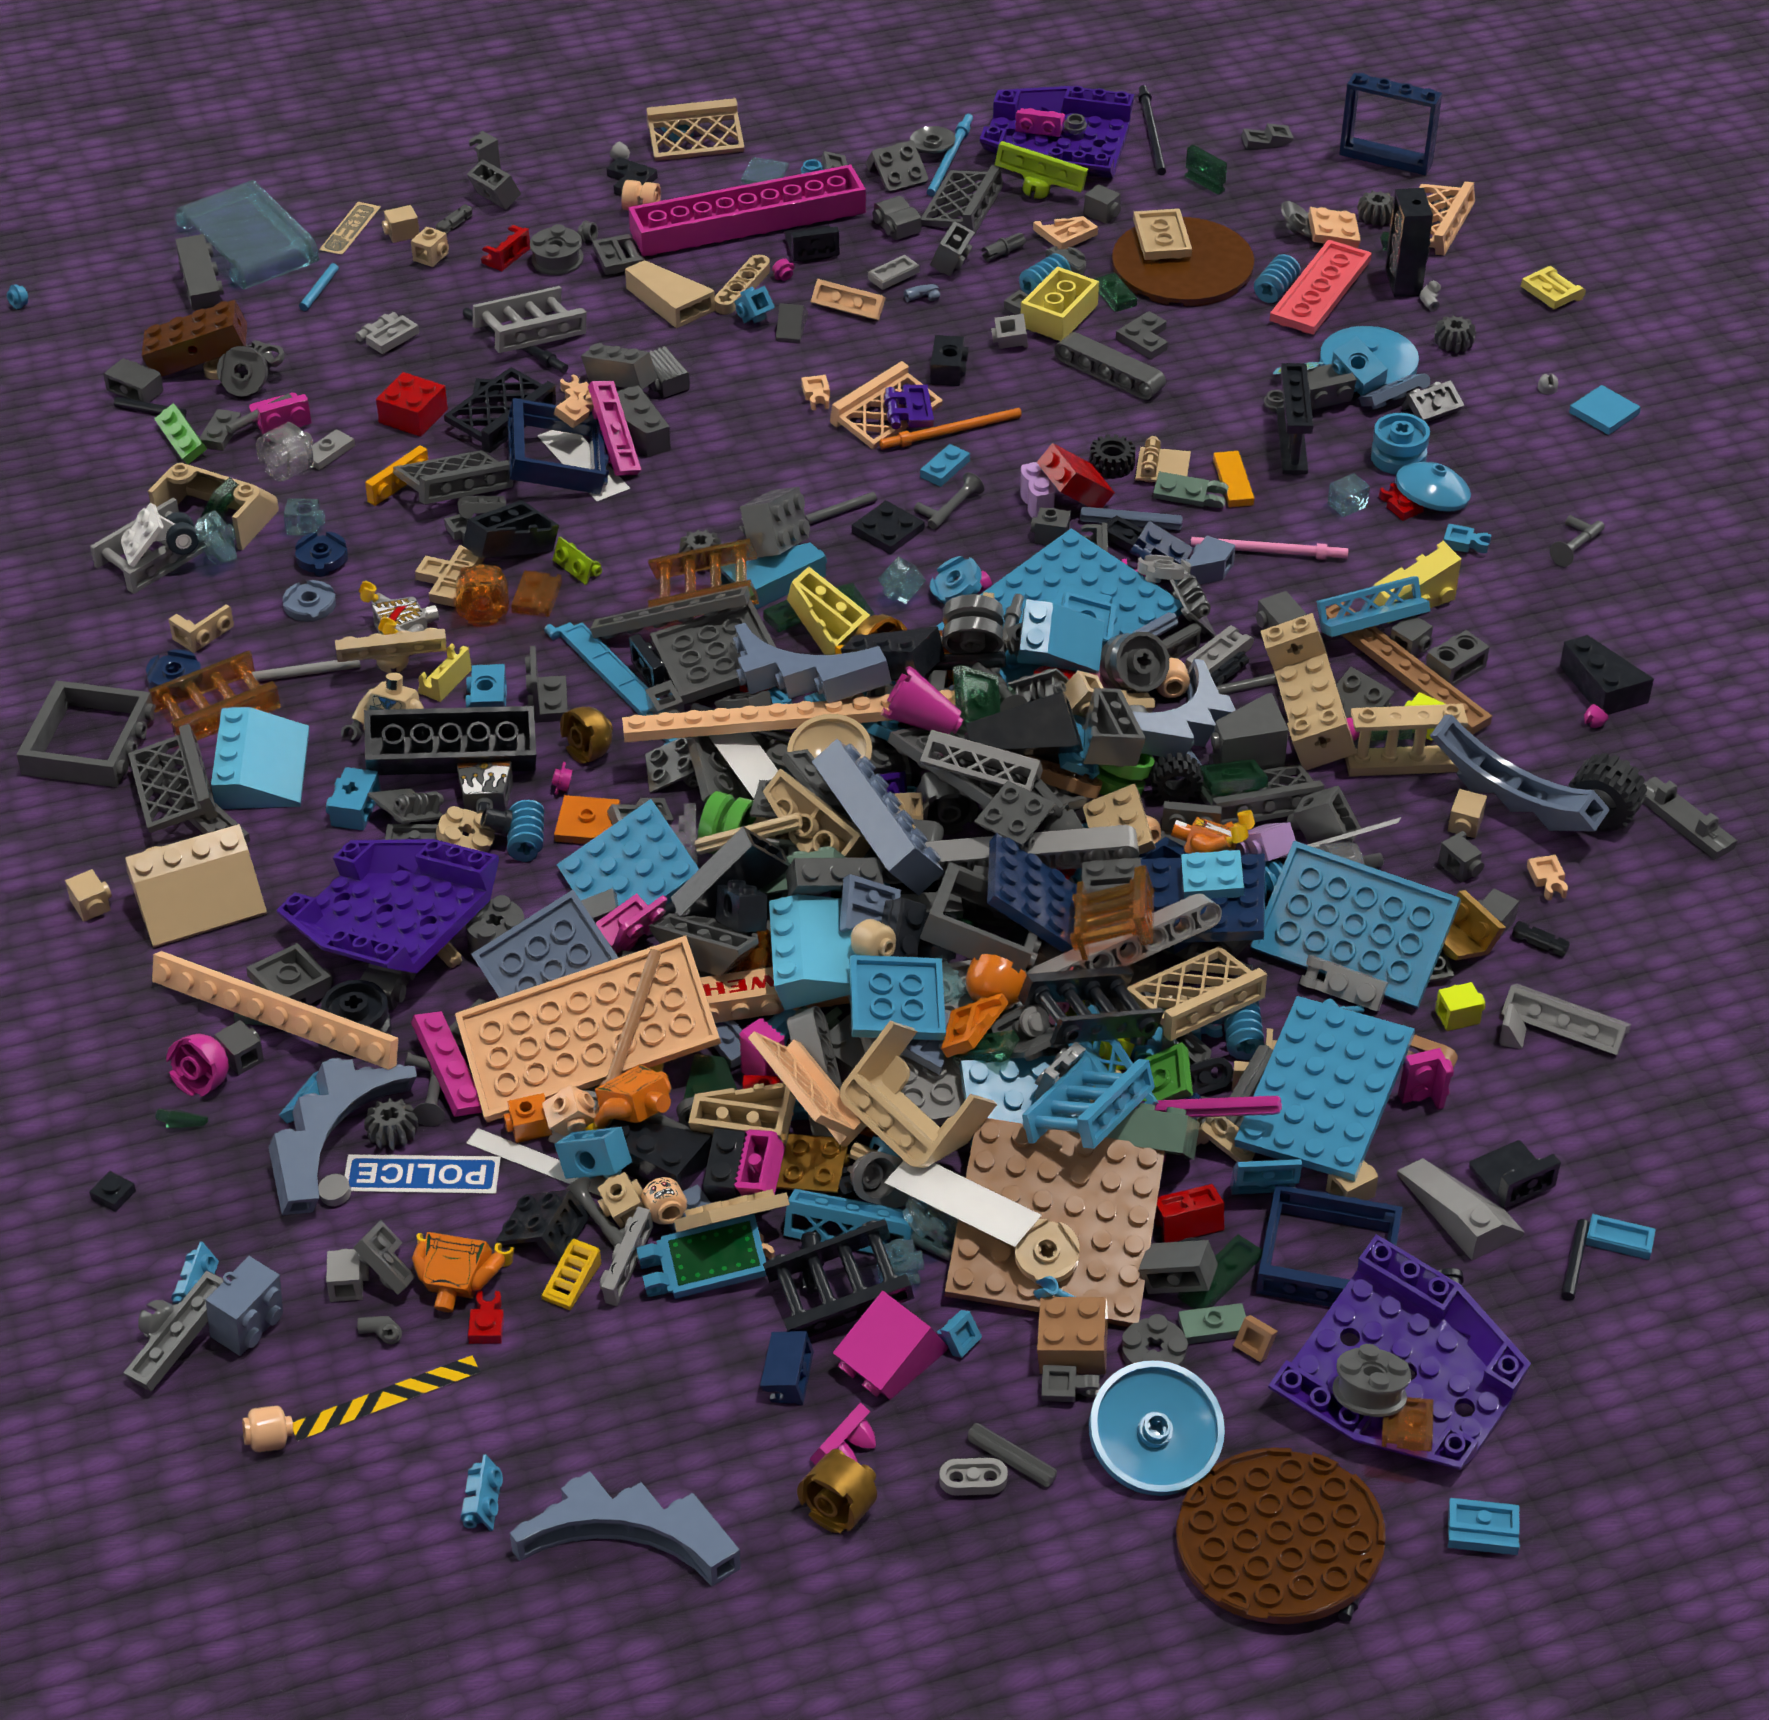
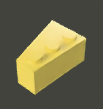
M1442 541L1437 544L1438 549L1426 557L1421 554L1416 558L1417 562L1405 570L1402 567L1397 569L1373 586L1417 576L1419 578L1421 598L1428 600L1430 608L1455 600L1461 558ZM1411 584L1402 588L1398 594L1401 599L1413 598ZM1385 591L1379 592L1373 603L1378 606L1385 605L1390 595Z
M810 567L806 568L791 583L787 601L824 655H835V646L845 645L850 641V638L855 636L858 626L870 617V614Z

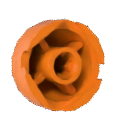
M981 954L979 960H976L974 957L970 963L966 975V990L974 1002L1003 993L1008 1000V1005L1004 1010H1008L1020 1001L1018 996L1026 978V973L1022 969L1018 973L1011 968L1013 962L997 955Z

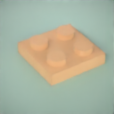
M1310 207L1308 219L1313 242L1326 243L1329 239L1355 248L1359 247L1361 240L1354 213L1328 210L1323 207Z

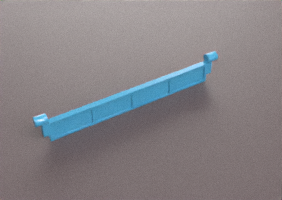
M569 622L557 628L552 624H548L544 628V632L552 640L561 637L638 715H653L652 711L650 712L647 704L645 689H648V687L599 638L593 639L591 630L583 623L573 625ZM677 738L663 740L666 742L665 744H668Z

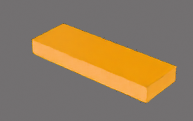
M1239 451L1214 453L1213 461L1220 482L1226 483L1229 487L1228 492L1224 494L1228 507L1254 505L1255 498Z

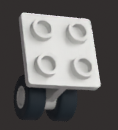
M149 503L146 509L143 508L139 512L132 528L127 529L122 536L121 544L128 564L135 567L154 541L166 540L169 549L178 555H186L193 552L199 544V536L191 517L182 512H175L164 518L159 515L156 505Z

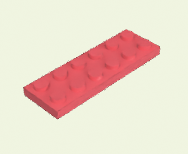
M1328 239L1271 311L1269 321L1314 335L1369 264L1372 253Z

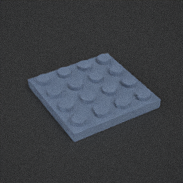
M571 890L471 954L499 998L618 958L574 890Z

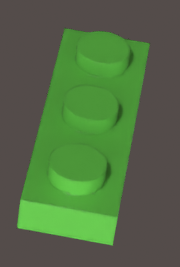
M174 403L154 418L186 464L191 463L207 450Z

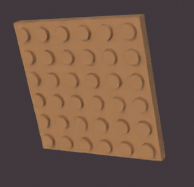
M987 1118L973 1135L966 1179L1041 1214L1042 1216L1039 1219H1049V1222L1058 1224L1062 1222L1068 1225L1074 1231L1079 1241V1261L1074 1272L1065 1280L1058 1282L1059 1288L1076 1297H1106L1108 1324L1129 1327L1133 1323H1139L1145 1280L1140 1275L1139 1267L1145 1251L1151 1246L1165 1151L1148 1147H1137L1129 1141L1107 1137L1094 1149L1083 1148L1079 1133L1048 1129L1032 1144L1028 1143L1023 1124ZM958 1219L945 1296L1040 1312V1299L1035 1297L1034 1291L1043 1287L1035 1284L1033 1280L1027 1278L1019 1270L1015 1262V1247ZM1043 1245L1041 1246L1040 1255L1050 1258L1053 1256L1052 1254L1055 1249L1053 1247L1047 1248Z

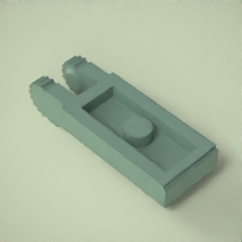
M1159 471L1153 498L1201 507L1222 508L1224 507L1225 499L1214 494L1207 495V492L1226 494L1229 487L1226 483L1216 480L1209 482V480Z

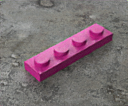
M442 1011L414 1015L411 1024L454 1117L482 1113L474 1079Z

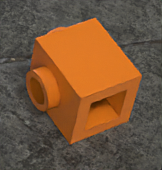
M544 1093L507 1101L508 1113L503 1114L507 1133L513 1131L516 1143L552 1135V1130L548 1127L542 1105L546 1101Z

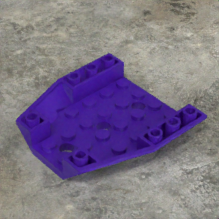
M1081 86L998 90L993 102V119L990 127L984 126L980 136V143L983 149L997 153L999 143L1004 141L1088 168V176L1113 179L1129 131L1134 94L1124 91H1105L1100 88L1089 89ZM1021 108H1032L1047 112L1055 111L1065 114V120L1071 114H1080L1085 118L1087 128L1080 134H1071L1063 126L1060 137L1016 132V112L1021 110Z
M435 839L350 840L333 856L340 876L334 879L315 898L295 892L276 911L282 918L324 951L388 969L418 973L490 901L499 857L495 854Z
M1376 1234L1359 1257L1358 1268L1294 1360L1292 1362L1285 1361L1268 1385V1388L1354 1442L1461 1470L1477 1455L1510 1406L1531 1363L1462 1285ZM1346 1333H1352L1358 1337L1359 1342L1354 1346H1347L1341 1342L1340 1338ZM1363 1344H1373L1379 1349L1390 1352L1406 1361L1408 1367L1415 1372L1416 1377L1405 1388L1407 1394L1405 1407L1398 1413L1390 1416L1372 1417L1355 1413L1342 1406L1336 1400L1332 1391L1333 1382L1339 1376L1336 1365L1341 1354L1354 1348H1360ZM1465 1403L1473 1408L1474 1413L1471 1416L1462 1417L1456 1413L1455 1407L1458 1404Z

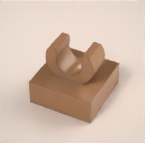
M1249 1315L1244 1318L1233 1346L1262 1362L1267 1358L1278 1331Z

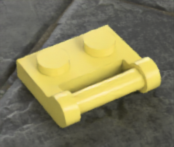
M1552 266L1522 278L1521 282L1522 288L1553 309L1573 300L1580 301L1586 293L1583 287L1572 284L1559 275Z

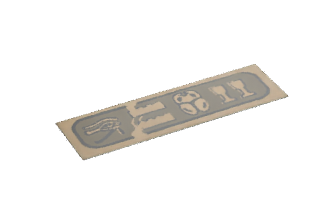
M357 202L319 250L343 255L381 206Z

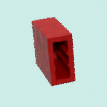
M1054 443L1050 445L1036 462L1059 492L1088 507L1103 508L1115 494L1091 463Z

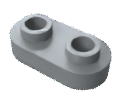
M995 1458L951 1459L941 1466L939 1483L941 1488L951 1495L996 1494L1006 1487L1008 1471L1005 1464ZM987 1478H993V1479H995V1480H994V1481H986L985 1479H987ZM959 1479L961 1482H954L952 1480Z

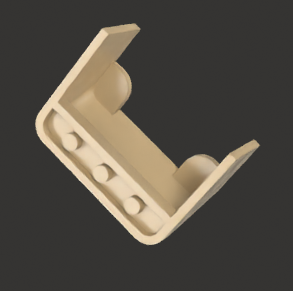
M184 463L173 465L148 490L150 503L156 505V507L173 497L177 500L178 505L186 495H190L238 510L232 516L239 550H243L279 510L277 497L253 484Z
M889 1021L843 1082L840 1089V1098L845 1106L907 1164L913 1167L925 1168L965 1146L997 1106V1103L993 1100L970 1094L955 1115L949 1117L940 1128L901 1092L909 1080L910 1070L907 1063L899 1056L916 1035L917 1031L912 1027Z

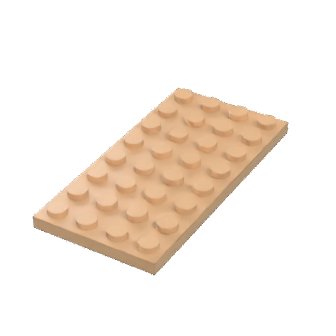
M687 936L455 1013L486 1122L503 1118V1114L508 1113L507 1101L541 1093H544L547 1100L557 1094L560 1089L569 1085L585 1090L600 1085L602 1081H606L650 949L658 950L662 954L621 1074L639 1064L650 1068L721 1044Z

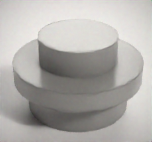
M1039 1006L1028 1007L1020 1015V1028L1030 1037H1039L1049 1027V1016Z

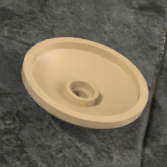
M823 714L805 721L794 731L788 742L787 752L808 749L812 756L816 758L832 742L839 739L846 746L849 743L852 744L861 754L860 758L866 756L871 761L872 742L866 729L856 720L840 714Z

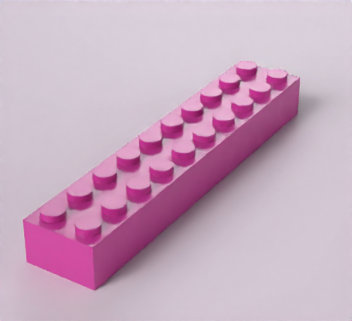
M845 165L628 207L630 232L642 256H654L658 253L699 247L714 242L720 243L725 240L745 238L755 234H766L771 231L786 230L791 227L811 225L817 222L832 221L837 218L853 217L857 214L866 213V189L852 165Z

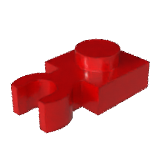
M1395 483L1390 484L1389 491L1380 488L1379 498L1387 502V508L1402 521L1423 512L1424 506L1408 499L1399 491Z
M478 1291L476 1295L478 1309H471L469 1344H502L504 1310L500 1309L502 1306L500 1291H495V1298L492 1301H485L483 1291Z

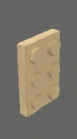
M1180 209L1134 211L1133 221L1145 260L1192 257V247Z
M1135 784L1089 801L1083 806L1088 828L1129 825L1136 830L1139 855L1156 849L1140 794Z
M773 1189L685 1210L686 1217L675 1219L674 1223L676 1232H681L750 1214L765 1212L790 1204L787 1192L774 1195Z

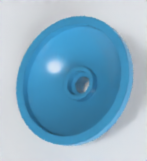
M1410 463L1401 467L1395 478L1396 486L1403 495L1411 501L1430 509L1439 511L1460 510L1467 506L1471 497L1470 489L1464 479L1449 467L1439 463Z

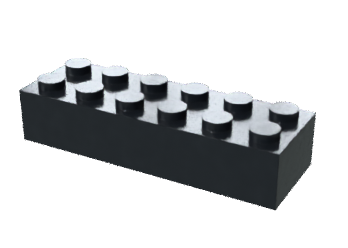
M534 706L364 710L366 770L378 771V775L458 773L457 764L500 761H511L512 772L536 771Z

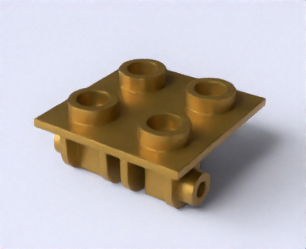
M789 1134L776 1189H800L838 1194L843 1167L850 1165V1157L847 1154L848 1146L840 1145L834 1137Z

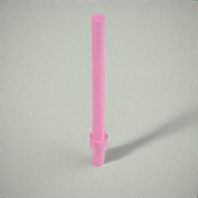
M1191 537V547L1195 548L1197 544H1201L1204 538ZM1219 539L1234 544L1235 551L1316 556V559L1326 560V557L1348 558V548L1327 547V544L1317 543V546Z

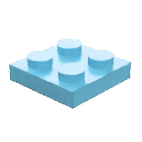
M1240 850L1181 854L1184 899L1198 893L1204 894L1209 899L1244 896Z

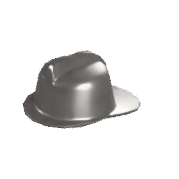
M873 1151L859 1157L853 1166H848L847 1171L850 1172L851 1184L858 1197L867 1202L892 1208L906 1205L913 1197L884 1183L904 1160L883 1152Z

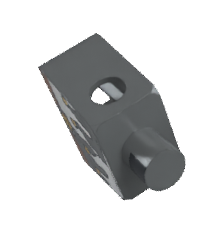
M511 761L457 764L459 785L465 809L478 814L483 813L485 807L501 811L507 809L513 787Z

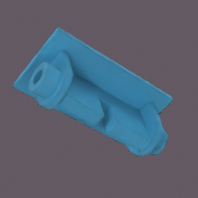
M199 1242L197 1250H192L191 1253L186 1255L180 1274L183 1280L178 1281L175 1291L171 1296L173 1305L180 1303L206 1271L215 1274L219 1261L203 1242Z
M486 1454L483 1455L482 1463H475L468 1470L465 1493L468 1496H476L464 1498L460 1518L463 1521V1525L467 1528H475L477 1524L483 1523L489 1531H493L495 1516L498 1513V1496L500 1486L503 1483V1475L500 1468Z

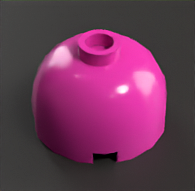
M193 1034L175 1041L169 1047L166 1055L167 1062L171 1060L173 1070L169 1071L171 1079L179 1089L190 1096L195 1095V1093L205 1096L212 1092L225 1080L229 1069L228 1057L224 1048L213 1037L205 1034Z

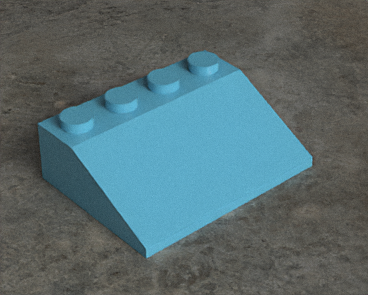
M251 707L222 708L211 780L214 802L221 809L301 807L309 726Z
M796 894L769 901L774 987L784 1011L850 995L849 960L850 955L857 954L854 953L851 946V933L853 930L847 932L839 931L842 898Z

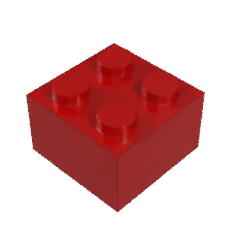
M402 372L376 398L379 423L420 437L448 410L445 385Z

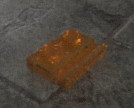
M524 571L511 604L512 613L537 616L539 613H545L546 617H550L562 584V576L557 574V577H551L550 573Z
M1407 1397L1406 1405L1401 1411L1383 1417L1381 1447H1387V1443L1397 1444L1399 1449L1432 1452L1433 1399Z

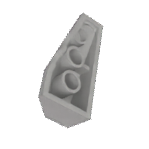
M1422 1158L1397 1170V1175L1472 1261L1524 1236V1231L1504 1209Z

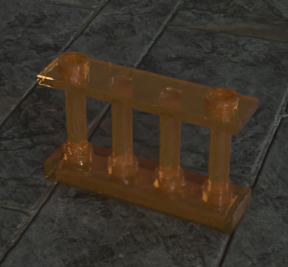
M750 538L648 559V564L656 580L660 579V598L648 600V608L744 586L749 588L751 594L749 600H752L754 605L759 604L755 587L751 579L747 580L746 561L757 559V553ZM736 563V582L721 585V566ZM710 569L711 587L696 590V572ZM685 574V593L670 596V577Z
M250 650L149 689L152 702L156 705L155 713L167 709L174 718L171 721L174 736L180 735V726L190 724L197 741L218 733L222 708L251 707L268 713L281 706L275 683L271 681L260 685L251 673L255 672ZM243 679L250 690L235 695L228 684ZM218 689L225 700L210 705L203 694ZM192 698L200 710L184 715L177 704Z
M1146 865L1134 868V879H1131L1130 883L1088 894L1083 881L1077 882V893L1073 894L1075 905L1074 933H1070V939L1074 951L1079 950L1082 961L1087 960L1089 957V944L1128 934L1138 935L1141 946L1153 943L1154 888Z

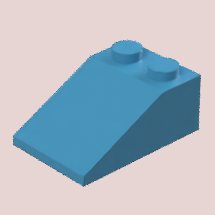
M1026 599L1022 615L1017 662L1099 674L1105 621L1052 602Z

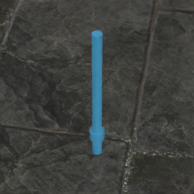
M966 114L962 122L958 123L955 129V144L947 150L927 189V195L935 196L963 138L969 134L970 125L973 121L971 114Z

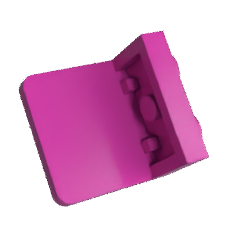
M289 393L292 398L270 403L282 397L278 396L249 405L250 412L257 409L259 420L255 422L264 437L312 423L309 402L305 394L298 396L296 393Z
M636 893L597 921L596 925L616 954L621 950L629 951L636 945L640 936L652 934L649 925L658 921L665 914L664 908L668 899L662 895L650 905H647Z

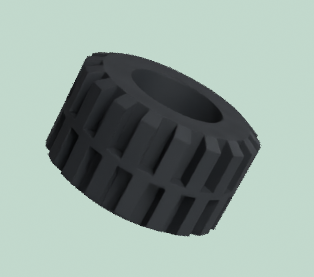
M1602 753L1600 756L1595 754L1590 759L1587 758L1569 783L1571 788L1594 790L1610 810L1598 826L1600 830L1605 831L1608 828L1611 831H1615L1618 828L1626 827L1647 796L1645 794L1647 792V785L1643 784L1645 779L1642 775L1638 774L1639 770L1636 767H1632L1626 759L1623 761L1617 755L1610 757L1608 753Z

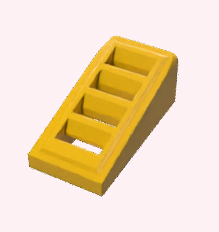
M572 1239L541 1295L542 1300L571 1310L601 1265L599 1248ZM573 1266V1267H576V1268H578V1269H581V1272H580V1271H577V1270H575V1269H572L571 1267ZM566 1277L576 1282L572 1283L570 1281L565 1280L564 1278ZM557 1288H562L564 1290L569 1291L570 1293L569 1295H567L565 1293L557 1291Z

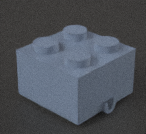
M248 1256L233 1272L225 1273L223 1276L224 1282L206 1299L210 1337L239 1356L248 1348L254 1347L259 1342L262 1333L270 1325H275L283 1314L280 1275L251 1256Z

